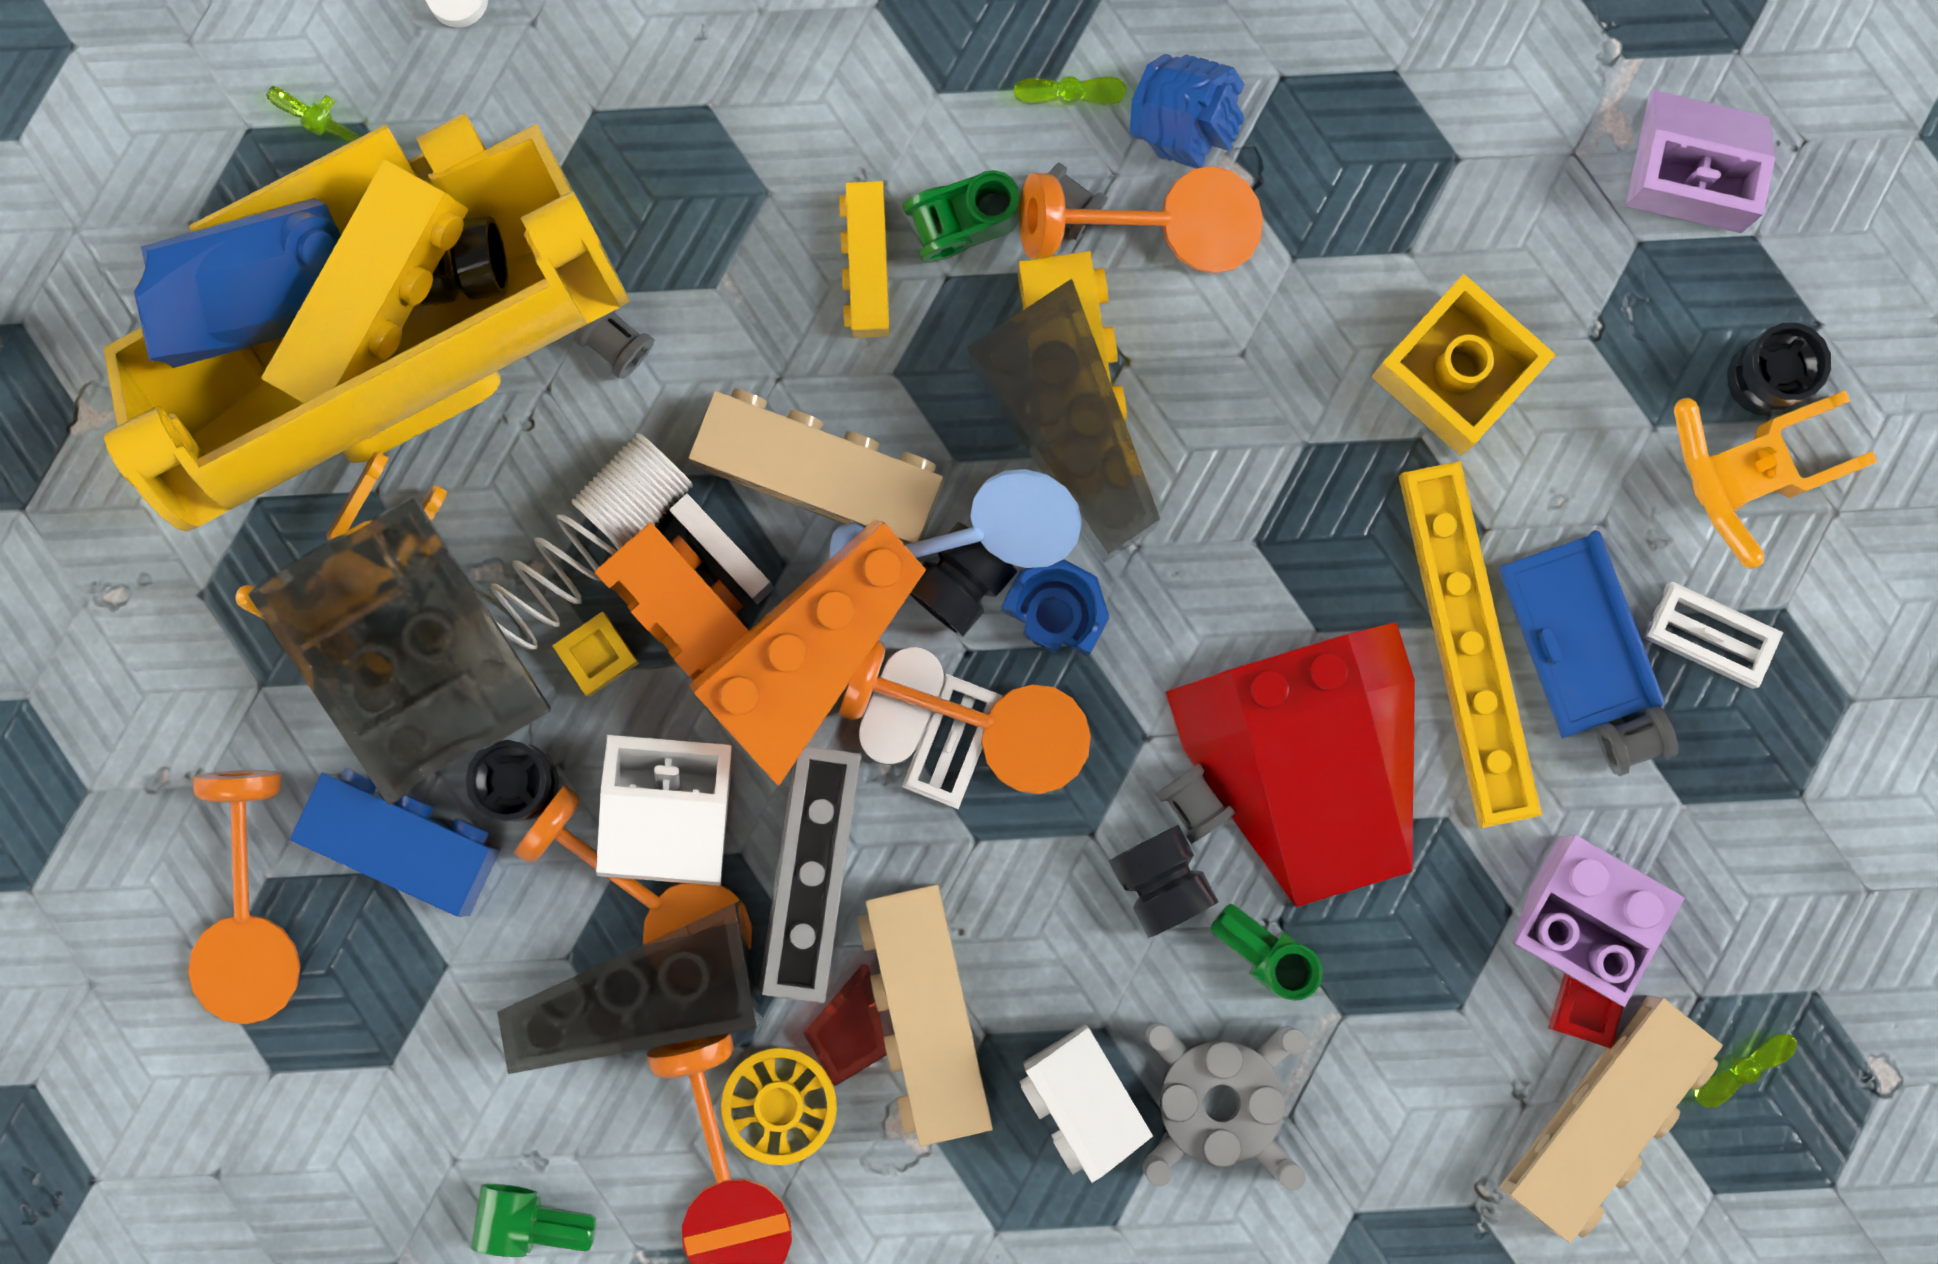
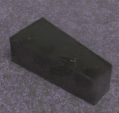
M1070 279L968 346V363L1043 474L1050 476L1065 486L1078 503L1082 519L1081 530L1105 563L1155 530L1160 521V516L1073 280Z
M741 900L498 1011L497 1015L508 1074L757 1028L762 1022Z

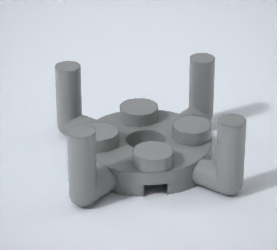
M1160 1022L1150 1024L1145 1031V1038L1170 1066L1164 1075L1160 1092L1161 1117L1169 1136L1142 1163V1170L1148 1181L1154 1186L1166 1185L1171 1179V1168L1185 1154L1197 1161L1218 1167L1237 1165L1256 1157L1286 1189H1300L1305 1183L1303 1169L1273 1140L1281 1125L1286 1107L1281 1083L1274 1068L1289 1054L1299 1055L1306 1050L1308 1045L1306 1035L1291 1026H1284L1274 1033L1257 1051L1246 1045L1226 1040L1197 1043L1187 1049L1165 1024ZM1217 1085L1232 1087L1238 1096V1107L1235 1113L1223 1120L1211 1118L1207 1115L1204 1108L1206 1093Z

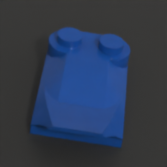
M316 198L141 246L145 270L134 290L149 361L167 363L175 368L283 338L341 237L327 205Z

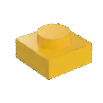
M603 611L552 645L587 697H591L640 664L607 614Z

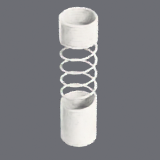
M635 433V437H631V442H627V446H622V450L618 451V455H614V459H610V464H606V468H601V472H597V477H593V481H589V486H584V490H580V494H576V499H572V504L598 527L619 550L648 523L652 522L654 526L655 523H659V519H663V514H667V510L672 505H675L676 501L680 500V497L684 496V492H688V488H693V484L648 439L640 433ZM556 515L557 522L562 530L585 557L594 571L599 566L565 523L572 526L613 555L617 552V550L565 515ZM534 537L535 545L575 597L567 594L521 561L512 560V565L521 579L551 615L553 621L525 604L500 585L490 583L491 591L522 628L532 644L517 637L479 609L468 606V612L472 618L465 613L461 614V618H457V622H452V627H448V631H444V636H439L440 640H435V645H431V649H427V655L432 662L460 689L480 704H485V699H490V695H494V690H498V686H502V682L507 681V677H511V673H515V668H519V662L501 644L483 620L520 646L529 650H537V640L503 595L541 622L551 627H559V618L556 612L524 571L573 604H582L581 595L544 546L583 574L596 581H602L595 573L543 538Z

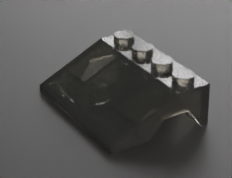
M415 495L312 549L263 578L248 594L388 805L400 800L425 777L464 754L487 749L551 711L547 700Z

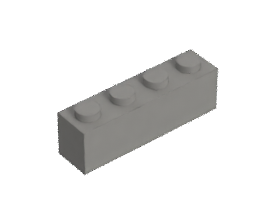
M806 746L791 767L759 983V991L762 995L825 1003L861 754Z

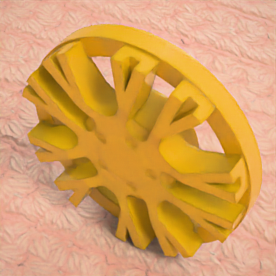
M783 1047L759 1051L742 1061L728 1078L721 1100L722 1121L731 1141L748 1157L769 1165L793 1164L815 1153L830 1135L837 1114L836 1091L830 1076L822 1065L804 1052ZM776 1058L796 1061L793 1076L787 1080H782L778 1077L776 1073ZM763 1061L772 1079V1082L765 1086L754 1068V1065ZM809 1068L816 1076L800 1091L793 1083ZM741 1076H744L756 1085L758 1090L756 1097L747 1099L733 1094ZM823 1087L826 1094L827 1107L812 1108L807 1105L804 1100L805 1095L809 1091ZM754 1105L755 1115L733 1119L732 1108ZM803 1112L825 1121L821 1131L800 1121ZM759 1122L764 1127V1136L753 1147L739 1132L750 1123ZM793 1127L802 1129L810 1140L807 1146L795 1152L792 1151L787 1138L788 1130ZM771 1131L781 1132L779 1154L768 1153Z

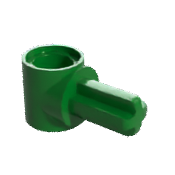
M1235 904L1225 906L1212 922L1210 927L1212 934L1251 963L1253 967L1249 974L1264 985L1272 994L1287 1000L1299 1001L1310 997L1320 986L1323 971L1319 958L1311 949L1301 945L1285 931L1282 930L1276 936ZM1295 953L1304 961L1306 975L1300 985L1295 988L1285 989L1276 979L1275 968L1283 956Z
M482 1184L471 1249L479 1253L501 1257H525L527 1253L532 1251L534 1244L586 1252L591 1249L594 1243L597 1225L596 1217L592 1214L541 1207V1197L537 1196V1192L532 1189L505 1184Z

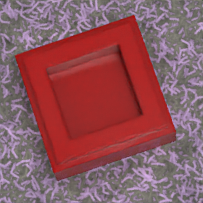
M1564 973L1548 1029L1612 1049L1624 1007Z

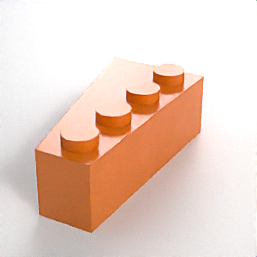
M874 519L689 684L691 690L779 787L926 569L885 522Z
M650 522L594 572L609 589L612 588L628 604L627 607L636 619L659 642L663 643L676 663L694 681L749 632L735 616L743 608V605L720 580L711 587L706 584L695 571L703 561L680 535L669 542Z

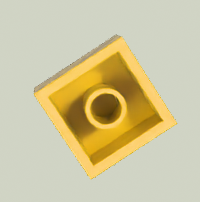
M1463 274L1382 362L1371 377L1461 457L1479 441L1556 354L1468 276Z

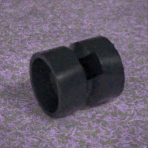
M486 216L463 220L464 226L461 236L450 249L454 275L451 272L447 250L432 274L433 283L428 295L417 305L424 307L451 303L457 299L459 292H463L471 300L500 296L507 292L508 267L506 253L499 227L493 217Z
M1781 323L1767 329L1757 338L1751 340L1732 357L1727 370L1729 390L1733 399L1744 410L1759 416L1777 415L1815 395L1826 384L1832 369L1831 352L1825 339L1813 328L1801 323Z
M957 522L949 533L968 529L969 527ZM981 541L937 552L940 558L938 563L924 561L922 566L926 571L909 594L938 621L962 638L984 613L981 601L984 595L996 597L1018 572L1012 564L1006 563L990 553Z
M512 740L491 742L480 749L469 763L465 778L468 796L476 809L489 818L503 821L520 822L538 817L557 795L559 786L557 767L547 753L534 745Z
M1179 824L1109 860L1124 890L1137 892L1139 897L1133 909L1148 938L1191 919L1219 902L1204 872L1190 870L1188 865L1194 854Z

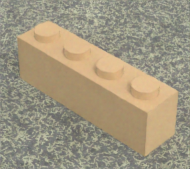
M734 388L731 396L718 391L714 392L688 457L694 468L842 524L857 523L866 527L874 519L885 522L904 545L923 540L944 486L943 476L934 473L936 464L907 452L902 453L900 460L877 452L880 446L877 441L852 431H846L844 438L821 431L824 424L821 420L800 411L790 410L787 417L765 409L766 400L741 389Z
M939 884L866 900L868 913L857 915L864 951L876 949L881 970L880 974L871 975L870 978L878 1012L890 1011L894 1034L884 1036L891 1073L903 1071L908 1095L897 1097L904 1133L916 1132L919 1147L992 1131V1120Z
M1647 995L1615 1036L1612 1049H1605L1498 1188L1554 1234L1570 1244L1577 1235L1581 1238L1587 1236L1601 1220L1604 1214V1208L1601 1204L1615 1186L1618 1188L1626 1186L1639 1171L1642 1165V1159L1639 1155L1653 1137L1656 1139L1662 1138L1674 1126L1680 1115V1110L1676 1106L1690 1088L1698 1090L1711 1078L1718 1066V1062L1714 1057L1723 1045L1666 999Z

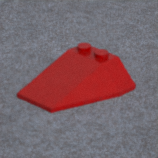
M1397 622L1345 634L1232 668L1165 692L1182 750L1194 766L1200 763L1205 770L1202 775L1203 779L1223 806L1230 805L1235 811L1231 819L1294 907L1413 871L1415 678Z

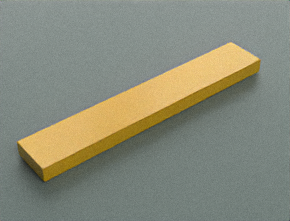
M1461 461L1401 473L1399 481L1478 828L1542 816Z

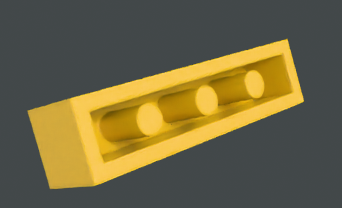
M883 181L846 183V195H839L840 217H847V231L840 232L841 253L848 254L849 268H842L843 291L850 290V304L843 305L844 327H851L853 338L890 337Z

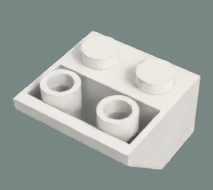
M607 735L600 793L597 876L720 886L732 771V745Z
M1086 1024L1023 1061L1028 1076L1019 1081L1021 1088L1039 1119L1051 1113L1060 1128L1059 1131L1051 1136L1057 1150L1072 1174L1084 1169L1093 1183L1153 1137Z

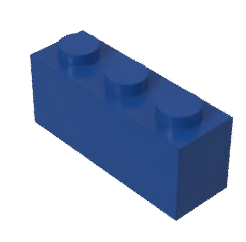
M345 767L341 776L321 772L290 841L454 916L464 917L471 915L501 850L486 843L490 832L459 818H455L452 827L430 817L434 807L410 795L400 792L397 801L375 792L379 782L355 770Z

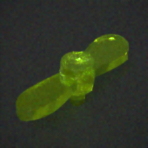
M1072 76L1065 77L1060 82L1041 78H1027L1019 81L1014 86L1013 94L1021 103L1030 105L1057 100L1066 106H1073L1079 100L1099 105H1115L1125 97L1126 86L1122 80L1109 76L1081 82Z
M271 86L266 93L267 99L273 105L284 112L301 118L300 123L302 126L318 136H321L327 130L348 143L361 137L347 127L332 120L333 116L329 111L336 101L328 95L324 96L319 105L312 103L310 106H307L276 86Z
M1786 1033L1776 1034L1765 1041L1750 1057L1735 1059L1729 1070L1711 1076L1701 1088L1695 1090L1694 1097L1696 1102L1707 1108H1716L1722 1105L1743 1084L1757 1082L1761 1077L1762 1071L1778 1066L1791 1058L1797 1049L1796 1038Z

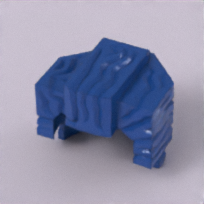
M1163 54L1147 64L1131 103L1130 134L1133 138L1143 139L1148 142L1161 159L1174 160L1176 163L1196 169L1202 168L1205 156L1208 155L1212 146L1227 151L1232 149L1231 142L1236 141V135L1240 132L1239 126L1244 121V115L1238 107L1237 101L1238 95L1242 93L1245 84L1234 67L1225 64L1220 65L1218 62L1195 56L1184 55L1172 58L1169 54Z
M1065 559L1048 567L1020 570L1001 606L1002 612L1026 625L1023 635L1028 640H1032L1035 645H1040L1043 649H1049L1050 652L1057 653L1063 643L1087 657L1093 651L1110 618L1098 577Z

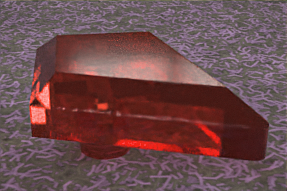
M862 964L803 1033L834 1086H837L887 1055L880 1014L875 1003L870 978L871 972L868 964Z

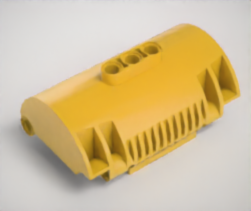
M464 112L416 137L423 153L411 159H408L388 125L385 124L189 225L190 231L194 232L316 198L327 205L335 225L342 235L385 159L442 190L467 207L469 210L463 220L491 216L495 219L506 253L508 286L507 292L500 296L471 300L463 292H459L457 299L451 303L424 307L415 305L402 327L401 342L392 356L385 359L383 363L306 403H302L261 379L283 338L175 368L167 363L149 361L142 327L103 347L117 427L104 433L103 438L106 448L123 477L130 485L137 489L143 499L173 527L188 532L341 452L348 461L353 463L368 461L375 451L383 454L490 397L501 383V376L498 370L631 302L592 224L537 123L486 149ZM449 249V250H448V254H449V259H450V264H451V272H452V275H454L453 267H452V263H451L450 249Z

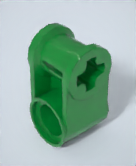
M996 170L985 171L947 186H939L922 191L908 198L902 207L907 216L913 217L923 245L919 252L922 262L932 263L945 260L962 253L970 247L1012 232L1019 223L1020 207L1019 189L1013 178L1004 172ZM989 193L1003 194L1010 201L1006 211L996 216L982 213L978 209V203ZM933 216L938 217L942 233L937 232Z

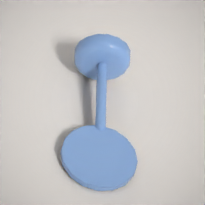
M1027 469L1008 470L987 479L975 494L970 515L973 527L905 546L915 558L981 541L990 553L1006 563L1024 568L1048 567L1065 559L1077 545L1082 527V519L1078 503L1065 486L1050 476ZM857 523L839 526L833 532L830 542V558L860 533L865 526Z

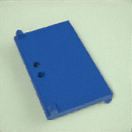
M1594 530L1587 537L1498 567L1561 738L1577 734L1652 706L1661 707L1665 703L1600 531Z

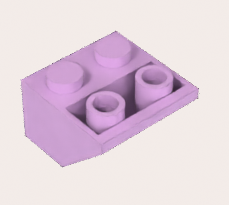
M1652 90L1649 93L1625 206L1742 233L1764 214L1776 158L1769 117Z
M1577 835L1558 836L1529 888L1513 944L1620 1006L1625 1007L1685 897Z

